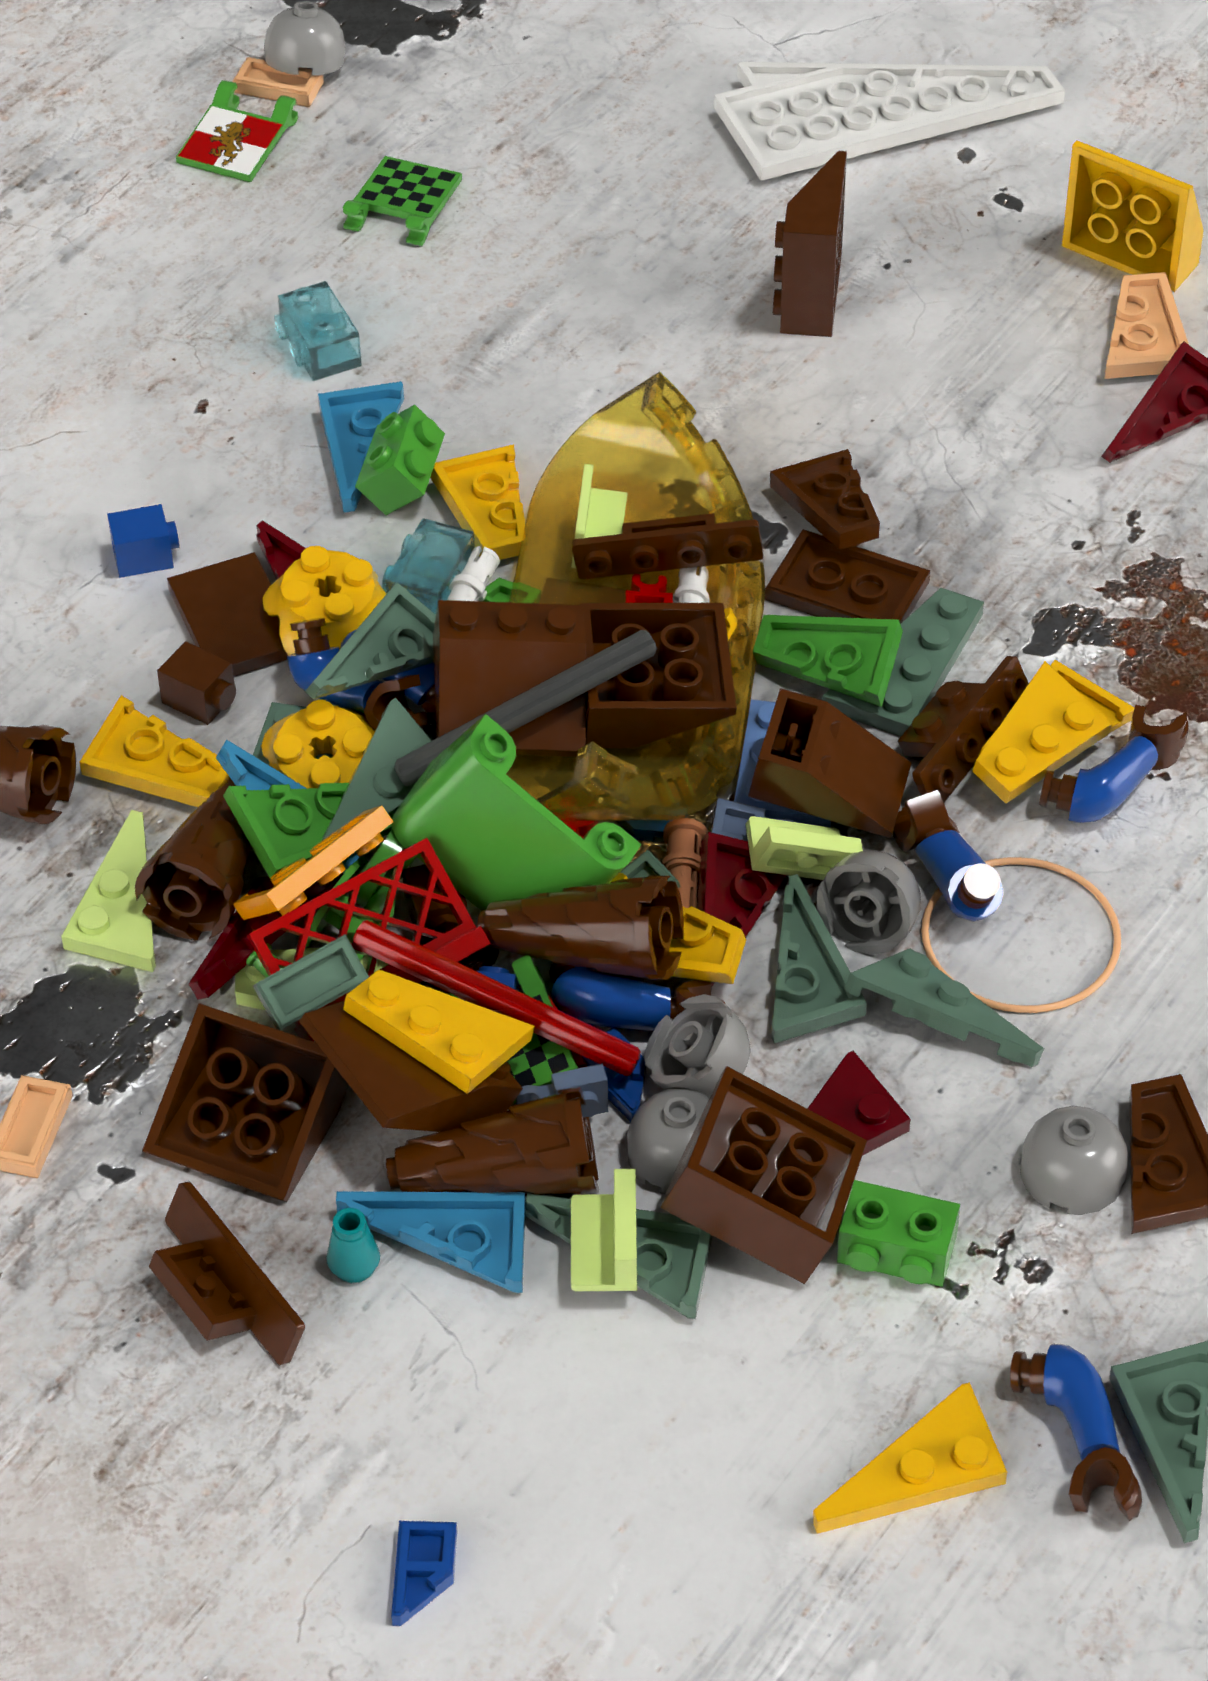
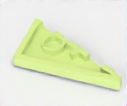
M130 811L61 938L63 949L153 972L156 968L153 923L142 912L147 904L143 894L140 895L138 900H136L135 895L137 877L147 862L143 812Z

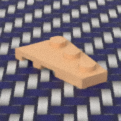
M1166 272L1123 275L1104 379L1158 375L1182 342L1185 341L1188 344Z

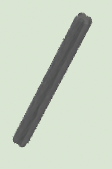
M640 630L397 759L394 766L397 776L405 786H411L416 783L431 761L485 714L505 729L507 733H510L654 656L657 649L652 636L648 631Z

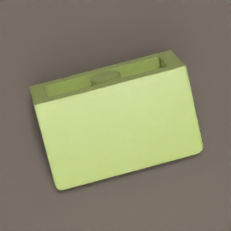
M584 464L575 539L622 534L627 492L591 488L594 467L591 464ZM572 556L571 568H576L574 557Z
M751 816L745 824L751 866L754 871L790 876L798 874L799 877L824 880L827 872L851 853L863 851L860 838L840 836V832L836 828Z
M614 1169V1194H580L571 1197V1289L573 1291H637L636 1169Z

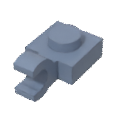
M603 1064L551 1074L552 1084L522 1086L523 1089L516 1098V1105L558 1094V1090L581 1087L586 1105L581 1106L583 1117L590 1118L596 1114L608 1112V1080Z

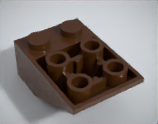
M780 688L759 754L748 797L891 838L912 763L830 703Z

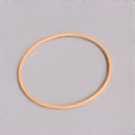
M1007 857L984 861L991 867L1002 865L1041 867L1063 874L1078 882L1097 898L1107 912L1113 929L1114 942L1111 958L1103 973L1088 988L1070 998L1043 1005H1012L984 998L971 991L970 993L993 1009L1015 1013H1040L1073 1005L1101 987L1111 975L1118 961L1121 950V931L1112 906L1100 890L1081 875L1048 861L1022 857ZM938 888L930 898L924 911L921 927L922 942L925 953L932 965L954 980L938 962L929 939L931 914L935 904L942 896Z

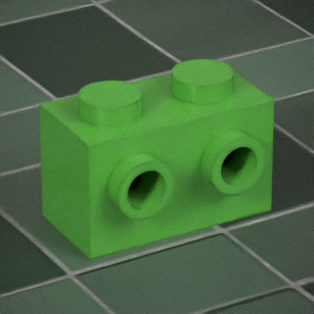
M416 405L400 413H390L375 429L355 487L385 515L424 496L445 433Z
M854 1180L839 1229L837 1263L849 1265L862 1272L875 1271L901 1277L914 1284L927 1283L943 1287L957 1237L960 1204Z

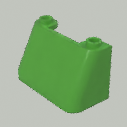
M487 714L481 717L431 761L396 810L392 819L394 821L392 823L394 835L406 849L428 838L455 889L481 911L486 910L489 903L494 901L522 899L539 893L562 892L563 888L610 883L630 863L641 846L623 828L609 822L596 824L586 833L584 838L580 837L513 781L506 773L516 758V746L507 731ZM421 854L416 855L426 865Z

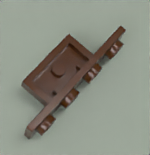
M715 513L623 523L622 534L580 538L572 541V553L578 578L582 580L762 560L764 557L759 522L757 520L716 523Z
M1006 656L985 683L945 682L899 738L898 744L904 756L924 757L912 773L920 795L938 790L943 802H945L975 765L981 748L998 729L1029 684L1016 656Z
M190 1181L180 1183L166 1214L165 1222L182 1245L156 1250L149 1268L206 1341L251 1330L278 1365L290 1363L305 1330L304 1322Z

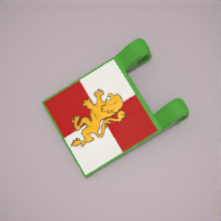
M223 80L217 87L212 104L177 154L176 161L179 164L251 183L285 130L297 122L298 112L292 110L296 104V99L280 96L275 104L272 117L260 116L237 110L240 99L239 96L233 95L237 89V83Z

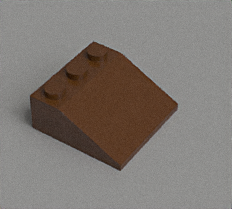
M837 151L787 203L785 221H777L775 248H783V256L776 255L774 282H782V289L774 290L773 315L781 316L780 333L832 337L842 257L847 151Z
M438 600L433 631L437 738L586 659L584 605ZM586 692L508 733L516 746V755L585 757Z
M580 603V605H584L586 659L640 630L648 631L657 647L654 656L586 692V749L637 748L736 715L737 707L723 603Z
M428 983L427 985L421 984L426 987L451 995L449 992H446L430 983ZM345 1001L304 1013L299 1021L383 1128L442 1132L460 1127L459 1123L507 1111L508 1107L512 1105L523 1089L511 1075L510 1065L506 1061L467 1094L343 1010Z
M199 1003L142 1151L287 1202L338 1115L349 1084L315 1042Z
M726 1066L678 1163L660 1208L805 1284L833 1245L867 1140Z

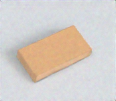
M247 57L232 82L237 83V89L234 93L275 101L280 96H288L296 99V105L310 107L324 80L323 75H312V69L299 67V75L288 74L267 65L265 60Z
M21 1075L0 1123V1171L33 1178L39 1177L73 1094L70 1084Z

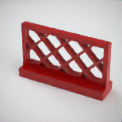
M428 838L419 841L246 935L268 976L278 972L280 968H285L292 964L291 962L274 958L263 939L279 929L300 936L293 963L303 957L308 938L326 944L338 939L310 930L316 909L324 905L345 911L338 938L345 934L347 935L351 917L354 914L377 921L379 926L384 928L390 925L413 932L412 941L418 944L422 935L433 938L434 940L423 946L456 962L491 944L482 927H476ZM418 854H421L430 871L426 890L399 882L404 862ZM394 868L392 879L379 876ZM369 881L389 887L382 914L355 906L362 884ZM436 883L443 895L433 893ZM397 890L423 898L416 925L389 917ZM351 891L347 904L335 900ZM431 901L449 906L459 926L446 933L425 928L424 925ZM306 915L303 928L290 924ZM351 943L356 953L370 957L366 969L370 977L375 973L377 958L356 949L353 943ZM389 964L380 969L418 984L423 981ZM348 993L326 1004L323 1007L345 1001L346 995ZM300 1019L294 1022L296 1027L293 1029L297 1036L314 1042L300 1024Z

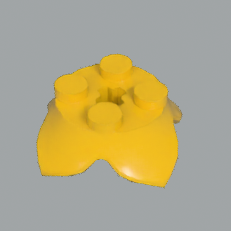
M310 546L303 550L300 559L294 561L284 574L269 586L263 596V608L268 615L272 617L279 616V635L287 655L295 653L293 640L299 639L297 631H291L290 624L316 618H325L326 625L321 626L322 634H328L330 647H339L340 650L341 642L346 635L356 630L384 598L386 592L380 586L378 575L368 561L359 559L347 552L326 550L321 546Z
M319 699L312 701L305 709H301L272 725L264 735L261 745L262 754L269 761V766L307 789L318 788L322 783H349L375 730L367 722L364 713L333 706L330 702ZM324 753L333 755L332 758L323 755L319 759H316V756Z

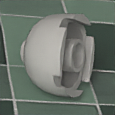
M307 1L297 2L294 4V7L287 8L276 15L270 23L264 42L265 61L272 68L288 74L299 75V67L312 68V75L335 72L342 68L344 64V33L338 21L328 12L318 9L317 4Z
M865 850L851 853L827 872L825 879L820 883L817 890V911L831 935L836 931L841 938L851 941L844 946L854 952L874 955L891 951L910 933L920 912L921 893L913 872L903 861L885 852Z
M703 994L681 1002L680 1005L685 1010L679 1013L673 1020L666 1014L657 1024L648 1040L644 1061L645 1066L652 1071V1075L649 1076L664 1090L673 1088L688 1089L701 1092L710 1098L726 1066L741 1074L744 1073L751 1049L746 1027L735 1013L718 997Z
M667 1089L651 1096L636 1110L627 1133L628 1164L631 1169H636V1179L644 1185L646 1179L651 1184L660 1186V1193L666 1194L678 1163L710 1099L701 1092L688 1089Z
M1072 1105L1057 1108L1037 1120L1027 1134L1023 1144L1020 1175L1026 1190L1038 1203L1048 1208L1053 1203L1057 1206L1068 1207L1067 1214L1083 1215L1098 1212L1115 1202L1121 1192V1187L1126 1180L1127 1146L1120 1130L1106 1115L1088 1107Z

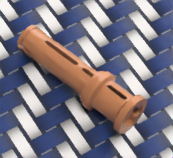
M677 818L669 821L663 830V839L667 844V856L663 858L662 864L679 881L681 887L678 890L682 906L697 908L701 840L708 832L706 826L695 819Z

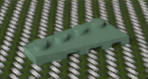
M940 588L901 623L903 633L882 707L829 689L822 696V700L830 703L852 720L902 736L912 724L913 719L922 712L943 684L983 616L984 602Z

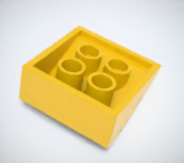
M1076 140L1072 145L1062 247L1131 275L1166 272L1171 291L1175 292L1198 266L1204 230L1193 186Z

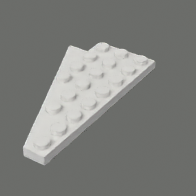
M737 63V77L744 87L715 94L714 109L762 181L825 165L837 151H847V159L855 158L867 153L893 148L922 139H929L937 135L1064 103L1065 89L1047 66Z

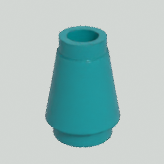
M355 1208L342 1209L334 1216L326 1255V1262L330 1271L340 1280L348 1283H358L366 1280L373 1274L380 1262V1251L365 1216L360 1210Z

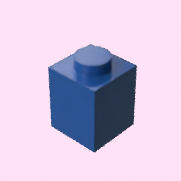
M162 504L107 513L119 578L174 568L171 549L180 548L175 521L166 522Z

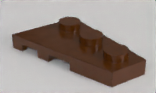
M849 449L770 471V487L839 550L854 548L861 543L879 538L880 521L868 494L863 493L861 477L858 470H854L851 465L852 456Z
M1182 1074L1131 1084L1129 1096L1131 1234L1208 1218V1134Z

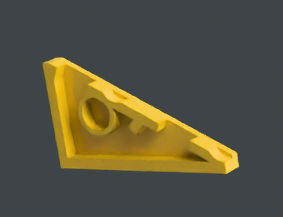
M970 1382L960 1385L813 1510V1525L816 1533H823L1006 1484L1007 1470Z

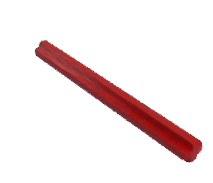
M369 920L362 921L354 934L353 946L356 949L465 1001L534 1025L533 1033L594 1062L603 1064V1066L624 1076H629L639 1061L641 1051L638 1047Z

